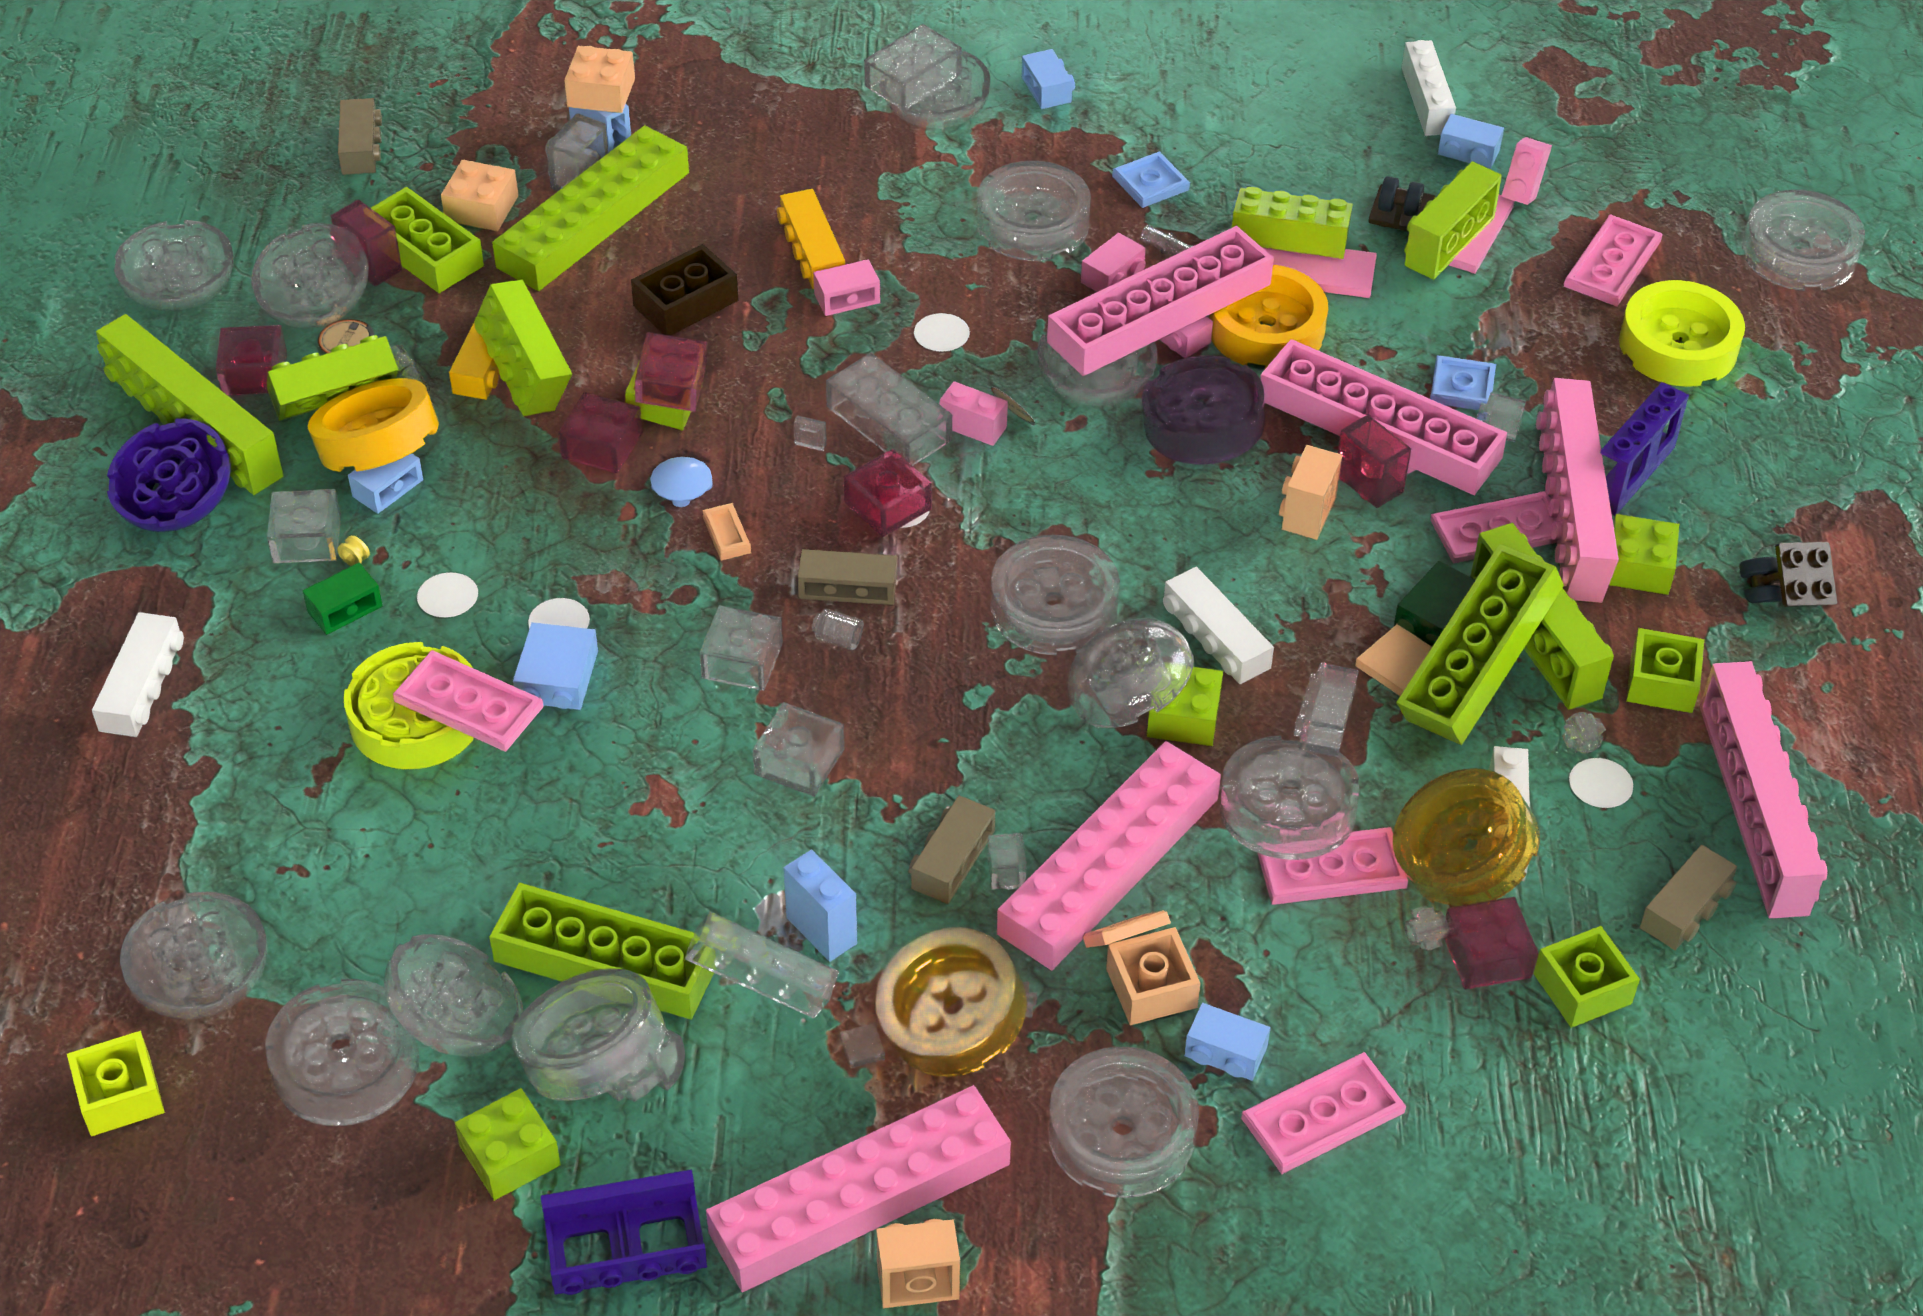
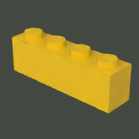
M808 189L780 195L781 207L777 208V217L779 223L785 225L784 230L787 241L793 243L794 258L796 261L800 260L803 278H808L812 289H814L813 272L845 265V259L814 190Z
M474 322L449 371L452 394L487 400L492 388L495 389L497 387L499 369L494 359L489 356L487 346L481 334L476 331Z

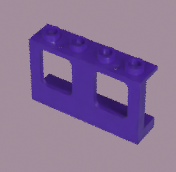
M1664 382L1658 385L1601 449L1600 454L1618 462L1606 476L1611 514L1613 516L1619 513L1676 446L1689 395ZM1669 422V426H1668V430H1667V434H1666V433L1663 432V429H1664L1665 425Z
M692 1169L541 1195L551 1266L550 1272L555 1295L562 1293L573 1295L580 1293L584 1289L601 1286L612 1288L624 1282L640 1279L651 1281L663 1275L674 1273L691 1274L698 1269L707 1268L706 1249L703 1242ZM672 1219H681L684 1222L688 1246L643 1254L639 1232L641 1226ZM598 1232L608 1234L612 1260L572 1267L566 1266L564 1242L567 1238Z

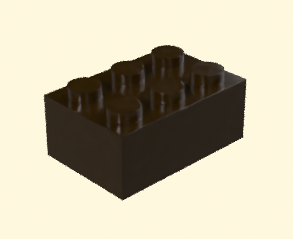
M704 244L631 279L633 306L666 337L739 301L737 274Z

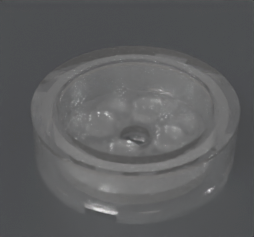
M1019 161L1004 165L987 175L979 186L977 193L978 232L980 236L983 235L989 241V247L1005 256L1026 261L1054 259V254L1065 250L1070 253L1078 248L1086 239L1090 225V190L1078 174L1055 163ZM1034 215H1037V219H1036V220H1030V219H1029V218H1034Z
M1784 190L1761 198L1753 206L1744 232L1742 249H1744L1747 255L1746 261L1757 274L1774 284L1804 291L1805 287L1820 286L1821 290H1826L1844 283L1854 273L1865 240V229L1862 221L1851 208L1831 196L1808 190Z
M1041 535L1025 539L1007 549L999 557L992 570L990 608L994 617V623L1005 638L1015 645L1034 653L1057 655V651L1075 649L1076 653L1084 651L1102 641L1112 630L1116 622L1120 590L1119 574L1109 556L1097 546L1085 540L1066 535ZM1060 598L1062 604H1055L1052 606L1049 605L1047 602L1051 600L1058 601Z
M1281 735L1261 738L1238 749L1227 761L1222 779L1221 818L1228 832L1239 843L1259 854L1287 860L1318 857L1338 848L1351 835L1357 817L1359 777L1354 766L1342 753L1318 740L1302 737L1301 741L1281 740ZM1283 786H1286V787H1295V786H1296V787L1299 788V791H1298V789H1296V788H1295V789L1284 788V790H1283L1282 787H1283Z
M600 969L582 973L562 981L535 999L521 1014L514 1027L512 1047L529 1082L535 1087L537 1093L554 1100H580L614 1089L611 1083L628 1073L633 1077L640 1073L654 1059L662 1047L666 1035V1024L651 989L644 978L629 970Z
M341 979L340 984L322 988L318 984L293 997L280 1009L273 1019L265 1042L269 1071L277 1095L282 1103L300 1118L325 1126L354 1125L366 1122L385 1113L407 1093L416 1077L419 1066V1048L411 1015L403 1001L389 989L379 984L359 979ZM348 1039L350 1041V1047L346 1046L341 1049L335 1048L332 1050L331 1046L336 1040Z
M1109 1047L1090 1052L1071 1063L1062 1072L1052 1090L1048 1137L1052 1153L1059 1166L1071 1179L1081 1186L1085 1183L1093 1188L1102 1190L1103 1195L1131 1198L1157 1192L1174 1182L1184 1172L1185 1166L1194 1152L1199 1120L1197 1096L1190 1081L1182 1071L1164 1057L1153 1052L1134 1047ZM1119 1121L1120 1124H1126L1133 1128V1130L1129 1134L1121 1135L1112 1128Z

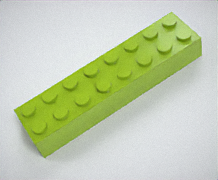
M644 125L492 242L496 268L517 280L523 279L526 285L537 291L542 290L689 174L687 146Z
M124 314L96 331L99 341L97 349L104 359L105 366L103 370L107 378L111 382L116 381L121 385L128 396H134L138 399L146 411L155 413L163 425L175 423V419L183 418L202 422L214 429L227 448L231 463L230 476L238 487H244L251 494L255 495L284 477L274 433L131 317ZM207 434L208 442L216 448L215 439Z

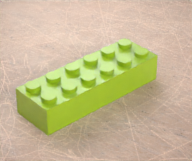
M1512 522L1479 533L1470 577L1474 580L1477 579L1499 544L1539 560H1544L1540 555L1536 554L1530 546L1527 537L1520 533ZM1562 588L1524 650L1567 709L1570 710L1603 698L1614 655L1610 646L1604 643L1596 633L1594 625L1587 621L1581 613L1576 601L1570 598Z
M1502 544L1497 546L1396 703L1406 721L1462 746L1564 587L1556 566Z
M520 882L489 936L494 962L691 1020L718 966L717 942L715 938Z

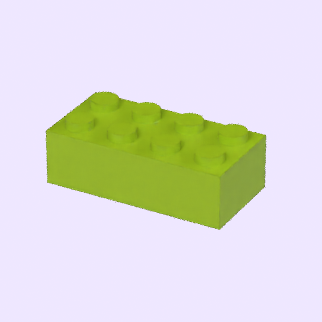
M1473 161L1464 170H1459L1455 179L1449 185H1444L1439 195L1434 200H1429L1424 210L1418 216L1414 215L1407 226L1409 236L1404 248L1406 253L1405 266L1434 280L1495 218L1502 175Z
M408 187L403 188L361 213L366 240L438 293L443 292L484 267L480 239Z
M1257 187L1240 188L1233 211L1231 228L1238 226L1263 248L1344 259L1353 203H1347L1343 199H1318L1314 195H1290L1286 191L1267 192Z
M523 279L490 284L474 321L476 331L481 334L487 346L489 356L494 359L499 369L500 377L506 382L511 392L512 400L518 406L522 415L528 416L555 411L572 376L569 366Z
M372 335L360 340V344L349 347L348 344H342L332 348L330 353L324 355L312 353L302 357V361L294 364L282 362L274 365L272 370L268 371L267 390L278 420L281 421L317 410L336 396L361 385L397 378L399 369L387 337L378 338L377 335Z

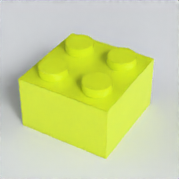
M141 1031L67 1054L81 1113L91 1137L165 1113L150 1056Z

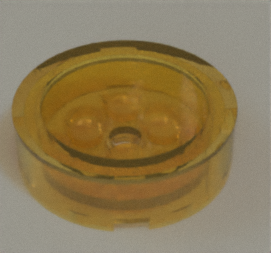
M1478 768L1452 771L1425 784L1405 804L1397 818L1393 832V850L1397 862L1418 892L1432 903L1436 901L1447 904L1453 909L1482 906L1510 892L1526 876L1524 870L1532 856H1537L1540 843L1537 820L1517 787L1509 779L1497 772ZM1467 839L1478 840L1477 845L1473 849L1464 850L1465 845L1468 843Z
M952 927L926 933L909 942L894 955L880 977L876 991L875 1006L883 1031L907 1064L926 1074L951 1077L969 1074L983 1068V1063L999 1052L1003 1054L1011 1046L1022 1028L1026 1015L1027 998L1021 977L1008 953L1000 943L983 932L969 928ZM958 1000L963 1003L962 1009L956 1014H947L945 1009H948L950 1005L957 1003Z

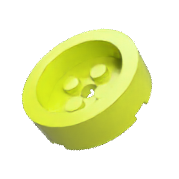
M1661 281L1641 288L1630 298L1624 314L1619 343L1623 355L1627 354L1633 361V367L1645 376L1669 385L1701 386L1702 381L1713 378L1718 381L1733 369L1743 340L1745 322L1738 307L1727 296L1711 287L1690 281ZM1682 337V341L1685 343H1678L1674 340H1679Z
M412 642L388 647L363 661L352 673L353 679L344 691V707L348 725L357 748L372 761L397 769L427 768L443 763L461 753L473 741V737L394 702L393 693L431 650L473 668L462 655L445 646L437 649L424 647L423 642Z

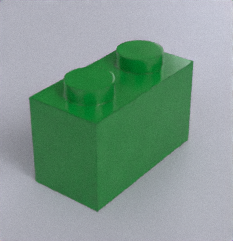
M360 563L302 590L308 614L326 635L383 607L379 585Z

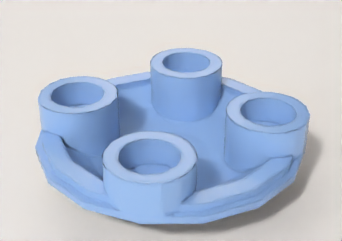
M690 457L670 458L660 463L653 470L650 478L652 490L659 496L672 501V504L676 507L689 505L690 500L703 495L713 485L710 469L704 462Z

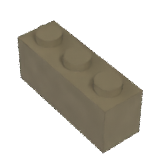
M374 98L340 100L338 155L342 175L376 173V161H381L380 145L377 143H382L380 126H382L381 109L375 108Z
M802 549L798 572L799 599L894 605L897 584V555Z
M958 795L953 805L947 806L944 809L940 825L936 831L931 830L929 832L921 854H916L911 860L908 870L911 874V889L949 904L995 831V810Z
M1701 844L1645 908L1640 929L1675 951L1684 940L1690 942L1698 932L1701 920L1705 919L1708 921L1713 916L1719 903L1717 902L1722 897L1726 900L1733 892L1737 884L1733 880L1737 865Z

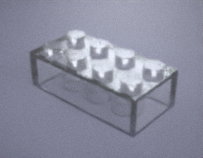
M873 353L867 354L826 380L827 407L906 469L914 466L952 441V414Z

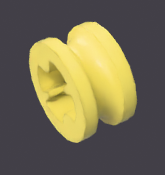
M352 535L348 536L345 539V543H341L337 548L341 559L350 566L357 563L362 564V560L367 559L370 555L366 544L358 537Z

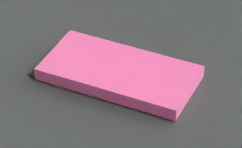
M1498 195L1495 218L1453 259L1449 266L1476 274L1512 211L1515 201Z
M1609 215L1565 278L1564 287L1618 306L1661 242L1663 234Z
M1263 248L1274 257L1273 265L1289 267L1304 273L1318 283L1324 292L1370 298L1377 253L1345 249L1344 259Z
M1545 491L1431 514L1430 521L1453 564L1474 560L1479 533L1512 522L1520 533L1527 537L1532 548L1557 543L1556 540L1552 539L1554 518L1549 517L1548 513L1551 498L1549 495H1546Z
M433 650L429 652L393 693L394 702L505 752L544 707L543 699Z
M1391 827L1257 844V854L1272 905L1406 889L1408 885L1406 872Z
M1363 1052L1243 1111L1241 1119L1279 1172L1284 1174L1404 1114L1406 1105L1367 1054Z

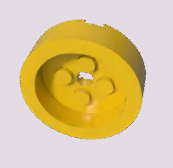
M1273 265L1271 285L1209 315V319L1213 321L1211 341L1224 356L1244 366H1247L1248 362L1265 365V369L1291 339L1319 351L1326 330L1328 315L1327 297L1318 283L1304 273L1289 267Z
M409 378L375 381L346 391L321 406L308 422V430L321 463L327 469L341 472L344 467L354 466L356 471H363L397 461L425 444L423 438L428 434L434 435L439 426V421L426 386L418 380Z

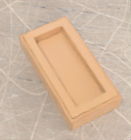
M733 503L702 510L703 519L721 561L751 553V545Z

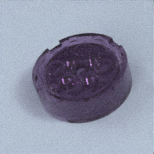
M1203 355L1177 360L1161 368L1160 374L1153 381L1149 380L1143 390L1142 407L1146 437L1159 453L1172 460L1197 465L1228 461L1252 448L1263 434L1265 428V399L1262 382L1252 369L1246 365L1240 367L1230 363V358ZM1208 399L1206 405H1203V402H1198V400Z

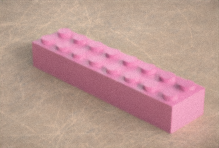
M1235 226L1048 315L1047 343L1082 376H1085L1271 285L1274 257L1238 226Z
M1291 339L1261 374L1259 401L1472 495L1477 493L1503 458L1507 432Z
M1554 378L1551 389L1545 391L1543 412H1538L1536 428L1541 430L1539 449L1544 451L1542 471L1547 473L1545 492L1551 498L1548 513L1549 517L1554 518L1552 539L1557 542L1555 562L1560 564L1559 575L1564 584L1563 589L1570 598L1576 601L1602 603L1619 558L1602 454H1600L1601 445L1591 382Z
M1752 661L1712 664L1700 703V710L1768 918L1810 916L1814 903L1819 899V890L1822 882L1827 878V866L1824 860H1820L1817 851L1818 842L1816 834L1810 831L1807 808L1805 805H1801L1798 796V782L1796 778L1791 776L1789 756L1786 751L1783 752L1780 730L1777 725L1773 724L1771 704L1769 700H1765L1762 692V678L1759 674L1756 675Z
M1165 741L998 908L997 935L1053 971L1083 940L1084 934L1090 932L1218 800L1221 774Z
M973 1085L706 1209L708 1234L743 1293L1009 1166L1011 1141Z

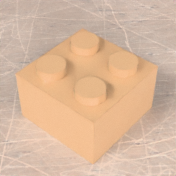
M578 46L564 80L567 107L622 113L635 80L633 52L620 49Z
M461 160L441 194L444 214L458 224L499 231L518 198L515 170Z
M1306 445L1302 456L1297 455L1295 457L1291 471L1293 475L1292 477L1287 476L1285 478L1282 488V494L1286 495L1279 510V516L1283 517L1282 530L1315 540L1318 539L1336 500L1342 462L1341 454Z
M1176 927L1108 944L1106 970L1129 1025L1198 1008L1200 981Z
M930 1219L924 1223L910 1225L894 1223L885 1228L876 1229L877 1270L883 1309L959 1299L960 1256L954 1219L944 1221L941 1219Z

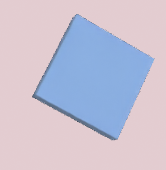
M1160 151L1114 168L1112 172V177L1142 208L1186 192L1190 187V182Z
M1437 355L1430 399L1446 406L1489 412L1496 364Z

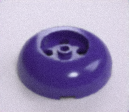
M180 418L175 419V423L161 426L158 423L152 424L133 435L114 456L107 473L109 478V491H107L110 503L127 522L144 530L170 532L189 527L213 511L227 490L231 475V463L227 448L214 429L196 420ZM207 434L215 439L216 448L208 442ZM155 483H159V486L152 491Z

